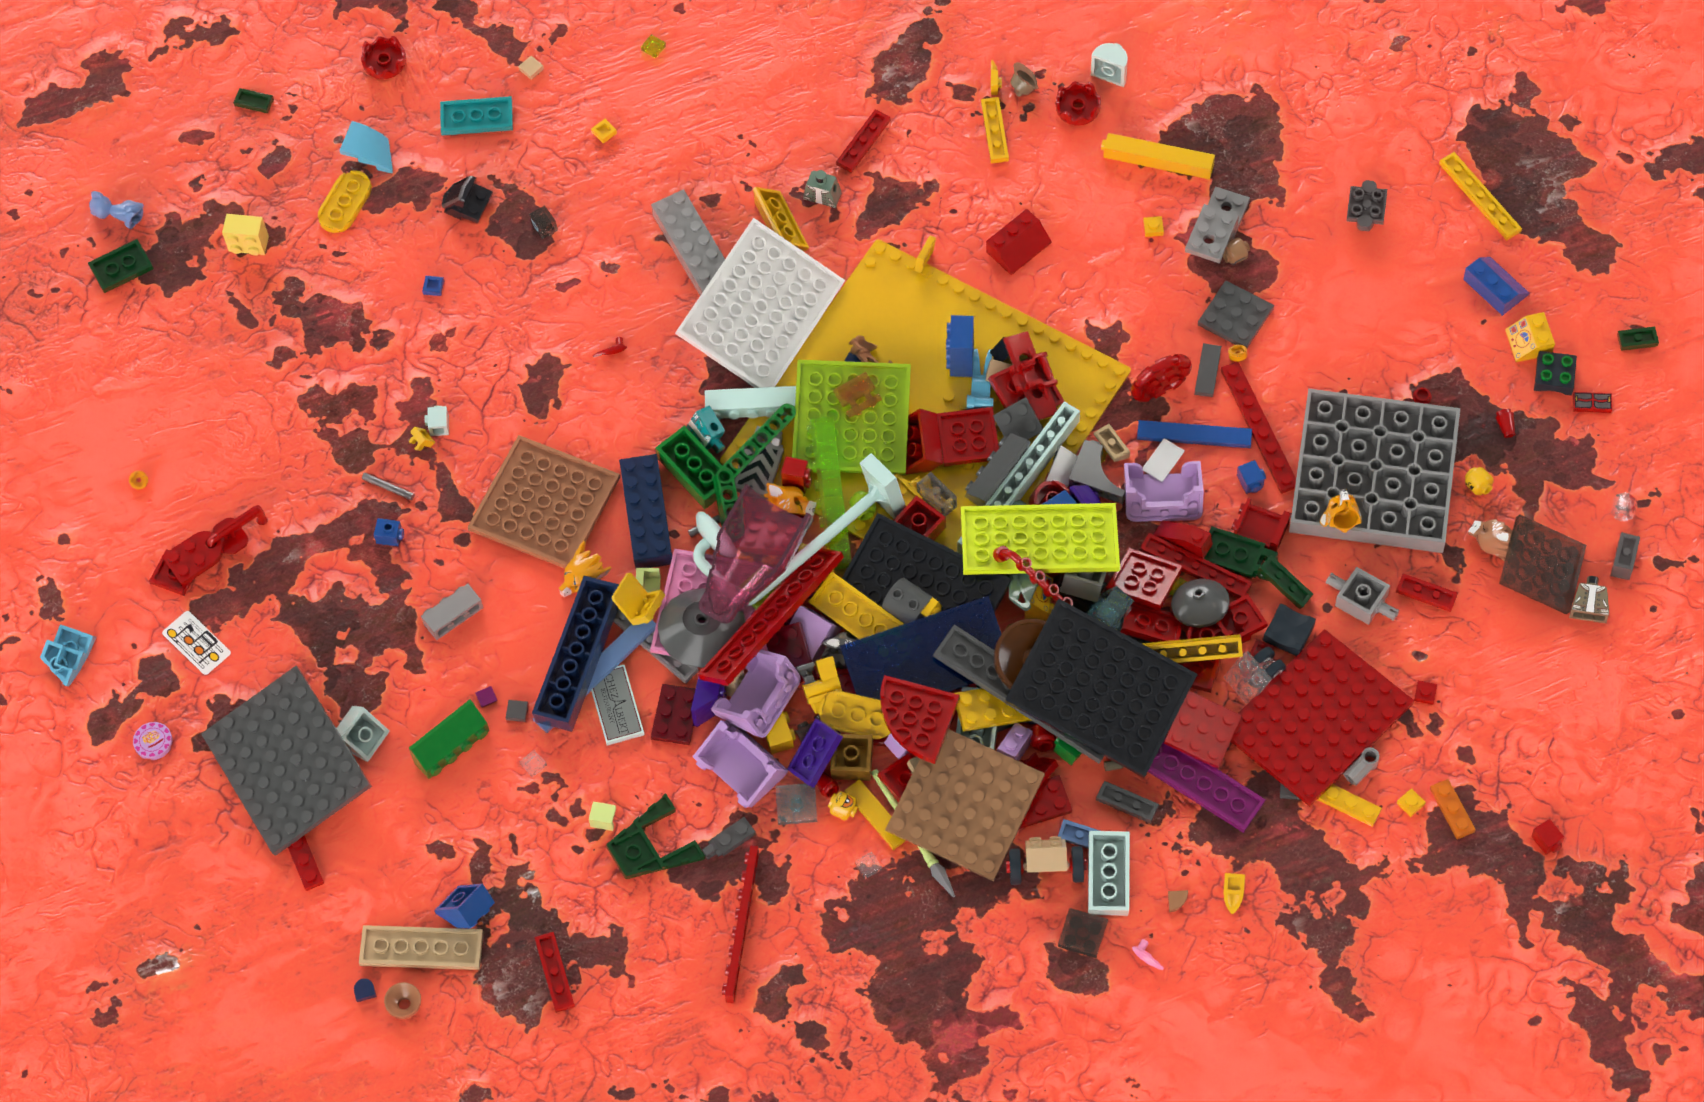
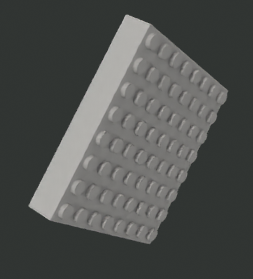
M1308 389L1289 533L1443 553L1446 542L1460 408ZM1343 489H1347L1348 494L1355 498L1362 516V523L1357 524L1348 530L1347 533H1343L1335 527H1330L1329 524L1323 527L1319 522L1322 514L1327 509L1330 499L1340 495Z

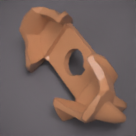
M861 335L856 336V338L849 342V345H853L850 353L856 355L862 362H868V359L873 363H879L870 354V351L878 348L877 345L867 342L864 336Z

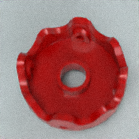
M378 36L371 44L368 42L363 43L361 62L364 70L371 77L389 79L395 77L404 69L406 54L397 37L384 38ZM381 58H388L386 62H380Z
M1074 81L1070 86L1066 88L1061 86L1058 89L1056 111L1064 122L1080 126L1086 125L1097 118L1101 109V96L1097 94L1095 86L1091 82L1081 84ZM1076 103H1080L1083 106L1081 108H1075L1073 105Z

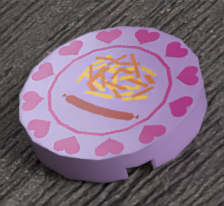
M149 722L142 725L133 736L135 751L144 759L157 760L164 757L170 751L173 743L170 730L159 722Z

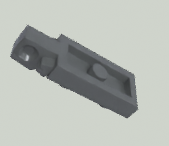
M743 817L714 836L708 842L709 845L702 849L707 860L716 854L718 857L721 855L725 856L755 836L756 832L746 818Z

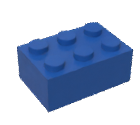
M951 315V323L947 322L946 369H950V376L972 377L974 316Z

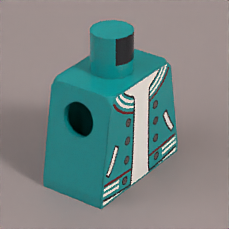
M710 405L696 411L686 428L707 450L712 448L716 454L720 453L725 448L724 444L720 441L725 432L724 427Z

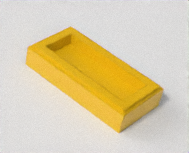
M930 235L917 257L915 271L919 273L923 271L934 251L936 237Z

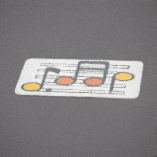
M189 611L184 612L162 632L163 636L204 675L209 674L231 654V651Z

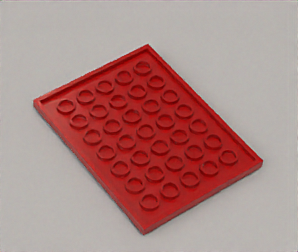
M1324 629L1286 666L1284 671L1275 676L1238 712L1242 716L1230 742L1310 807L1362 755L1366 748H1370L1414 704V700Z

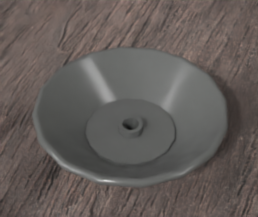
M705 588L688 590L671 599L661 612L658 623L660 643L671 657L682 664L704 668L745 623V617L740 607L731 602L720 591Z

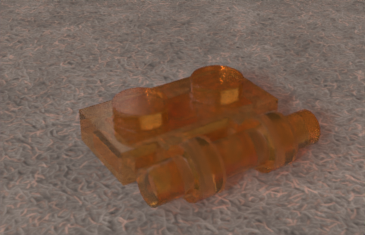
M866 372L833 390L842 408L847 405L851 406L852 409L846 411L848 418L862 414L863 410L876 406V403L882 400L879 393L873 397L870 392L875 390V386ZM864 396L866 401L857 405L855 401Z

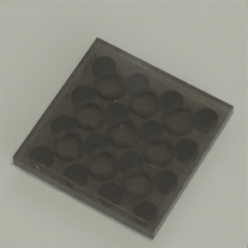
M1519 514L1515 519L1499 584L1557 611L1568 614L1571 611L1587 545Z

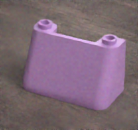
M1201 461L1184 463L1181 473L1168 474L1163 482L1149 474H1143V468L1138 463H1124L1126 516L1130 521L1197 520L1202 516L1204 489Z
M760 650L746 665L745 668L748 672L731 699L719 698L711 710L723 720L754 736L764 738L768 735L798 688L800 675L786 656Z
M720 720L692 756L697 761L696 765L703 770L709 769L714 771L738 793V803L745 808H752L788 773L787 768L747 732L723 720Z

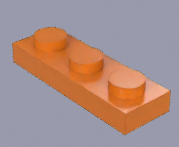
M1449 779L1431 785L1430 791L1456 839L1474 833L1476 829Z

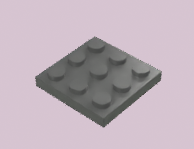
M1225 281L1198 320V326L1235 345H1243L1248 348L1274 310V305Z

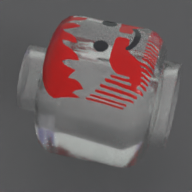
M1626 492L1616 494L1611 504V515L1621 522L1631 520L1636 513L1637 500Z

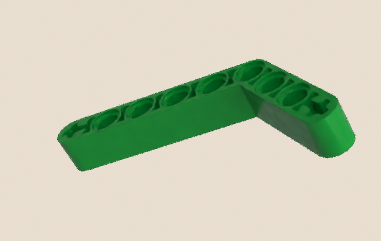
M783 404L713 477L721 526L733 544L739 541L744 534L734 479L792 421L796 415V409L791 404ZM785 412L788 413L783 420L780 418ZM769 424L776 425L777 430L771 429ZM757 437H762L765 443L759 442ZM744 449H749L752 452V456L747 455ZM732 462H737L740 468H734ZM719 475L726 476L727 481H722ZM723 493L729 494L731 499H725ZM726 511L732 512L734 518L728 517Z

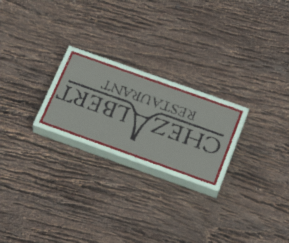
M625 665L617 666L591 690L607 746L645 735Z

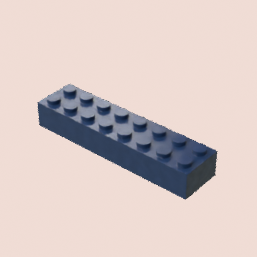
M588 576L583 577L532 711L536 723L570 732L573 731L618 611L612 596L619 584Z

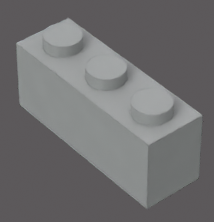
M466 584L456 589L455 593L449 597L443 598L433 608L427 609L421 615L424 626L438 640L484 607L480 597L469 584Z

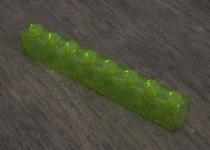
M833 416L810 419L811 425L807 426L808 436L813 438V443L810 444L811 455H815V462H812L813 473H817L818 480H814L815 491L820 493V498H816L818 510L822 509L819 523L820 528H824V530L845 513ZM846 527L824 545L827 549L841 551L844 556L842 561L833 570L848 568L851 562L848 530Z

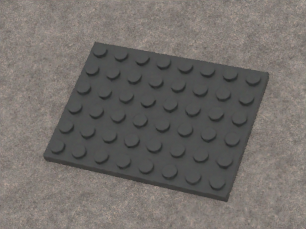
M297 666L290 669L201 733L270 851L275 856L372 787Z

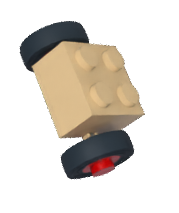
M1060 836L1049 837V840H1041V837H1031L1029 840H1025L1026 863L1024 864L1020 849H1010L1009 861H1006V873H1010L1011 885H1020L1022 883L1021 876L1024 870H1027V873L1067 871L1069 867L1073 882H1084L1087 858H1083V848L1081 846L1072 847L1071 857L1068 862L1066 841L1061 839Z

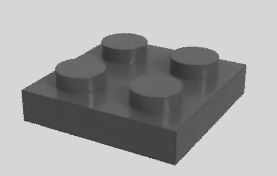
M1027 398L993 415L1003 436L1006 437L1012 433L1029 440L1040 434L1043 430Z

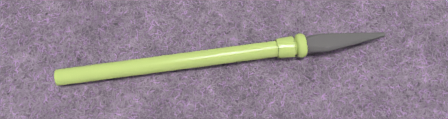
M878 769L871 772L873 778L895 810L899 802L879 779ZM917 846L923 854L927 866L931 869L932 876L952 897H955L945 868L939 864L931 852Z

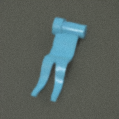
M974 349L971 395H967V410L993 407L994 398H990V382L985 381L987 367L992 359L990 353L992 349L988 350L983 375L980 372L978 349Z

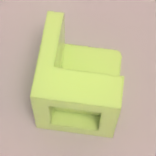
M636 568V579L647 592L660 590L661 575L659 568Z
M593 801L589 815L590 827L613 831L616 806Z

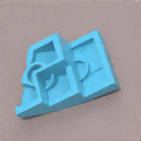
M352 121L341 145L340 154L358 158L360 163L376 166V169L379 171L393 173L389 139L366 125Z
M60 624L54 642L46 640L40 658L63 682L62 684L69 687L84 665L96 637Z

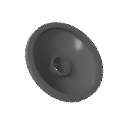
M1195 579L1184 583L1175 591L1171 600V608L1175 618L1182 624L1195 628L1208 627L1219 622L1228 612L1230 605L1227 590L1220 583L1210 579Z

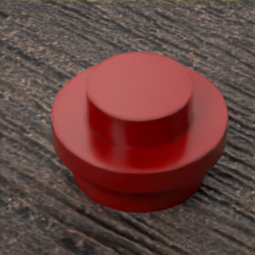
M1421 387L1414 391L1412 398L1415 403L1429 404L1432 395L1427 388Z

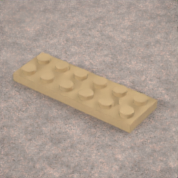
M363 925L359 965L480 970L483 929Z

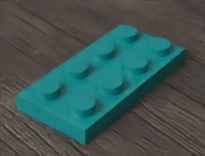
M512 96L441 101V135L513 130Z

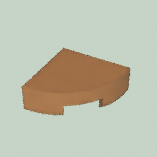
M1188 890L1168 891L1169 913L1179 910L1185 904L1188 898Z

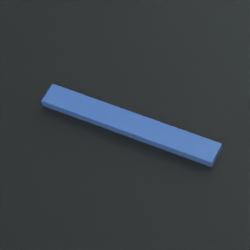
M653 620L647 624L643 623L634 626L631 624L601 653L586 696L655 631L656 623ZM536 723L546 733L553 728L552 726Z

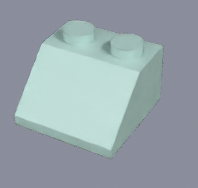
M352 706L336 728L351 753L366 762L370 760L390 732L364 707Z

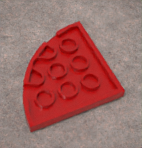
M884 675L880 698L882 715L888 730L894 739L908 752L922 760L936 764L960 695Z

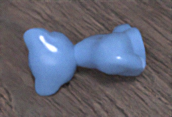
M98 191L91 192L92 199L89 202V207L92 215L100 219H105L107 216L112 215L114 218L124 221L125 226L129 229L134 228L141 221L144 208L143 203L126 200L120 204L112 205L109 198Z

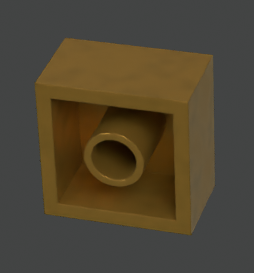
M841 734L843 738L831 757V778L871 781L872 735Z

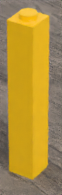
M1108 133L1106 140L1103 139L1101 150H1104L1103 158L1209 180L1214 167V154Z

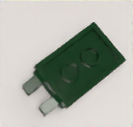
M1211 526L1209 532L1211 533L1213 545L1206 554L1205 560L1232 573L1250 579L1257 576L1259 579L1268 581L1257 570L1263 560L1265 561L1270 555L1278 561V552L1267 549L1266 543Z

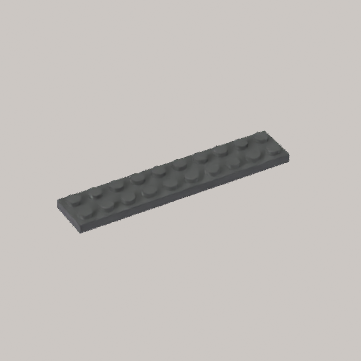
M954 625L935 651L933 657L1004 702L1010 689L1001 681L996 672L994 650ZM1009 705L1098 764L1103 759V755Z

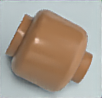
M1238 237L1230 240L1223 259L1226 263L1229 262L1233 265L1248 258V251H1250L1249 244Z

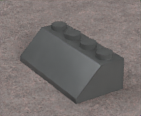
M1012 433L1008 437L1004 436L998 444L1000 446L998 451H993L988 457L989 463L986 467L981 466L976 473L978 478L975 482L970 481L965 488L967 491L965 497L977 506H985L1027 451L1031 442Z

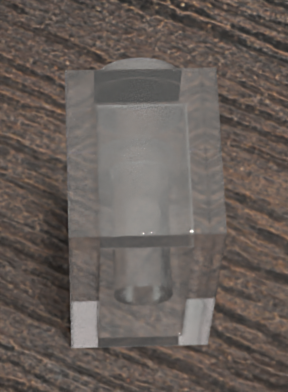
M932 472L917 483V492L923 497V500L945 517L957 508V496Z

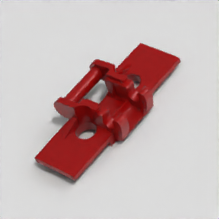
M1028 331L1003 338L1012 362V366L1009 367V373L1017 394H1022L1023 397L1028 399L1039 420L1052 417L1056 413L1057 407L1049 387L1057 385L1058 381L1054 378L1048 363L1047 352L1036 354ZM1026 355L1029 360L1021 363L1019 356ZM1039 360L1047 382H1043L1041 378L1038 379L1034 366ZM1035 389L1040 390L1042 397L1035 398L1032 395V391Z

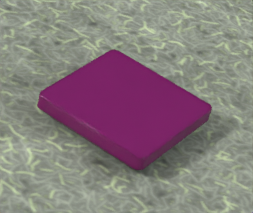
M492 686L475 692L481 707L498 701Z

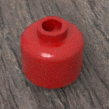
M1035 724L1030 729L1033 731L1031 744L1035 750L1047 752L1054 747L1056 740L1054 734L1038 724Z

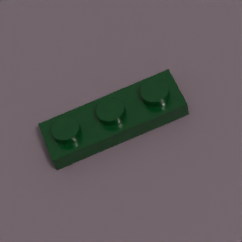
M1272 555L1267 557L1257 570L1299 609L1303 608L1313 596V593Z

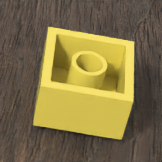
M226 214L222 234L229 252L265 255L269 235L263 218Z

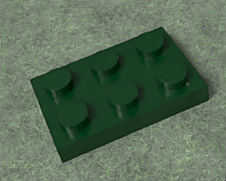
M138 239L88 262L104 293L154 269Z

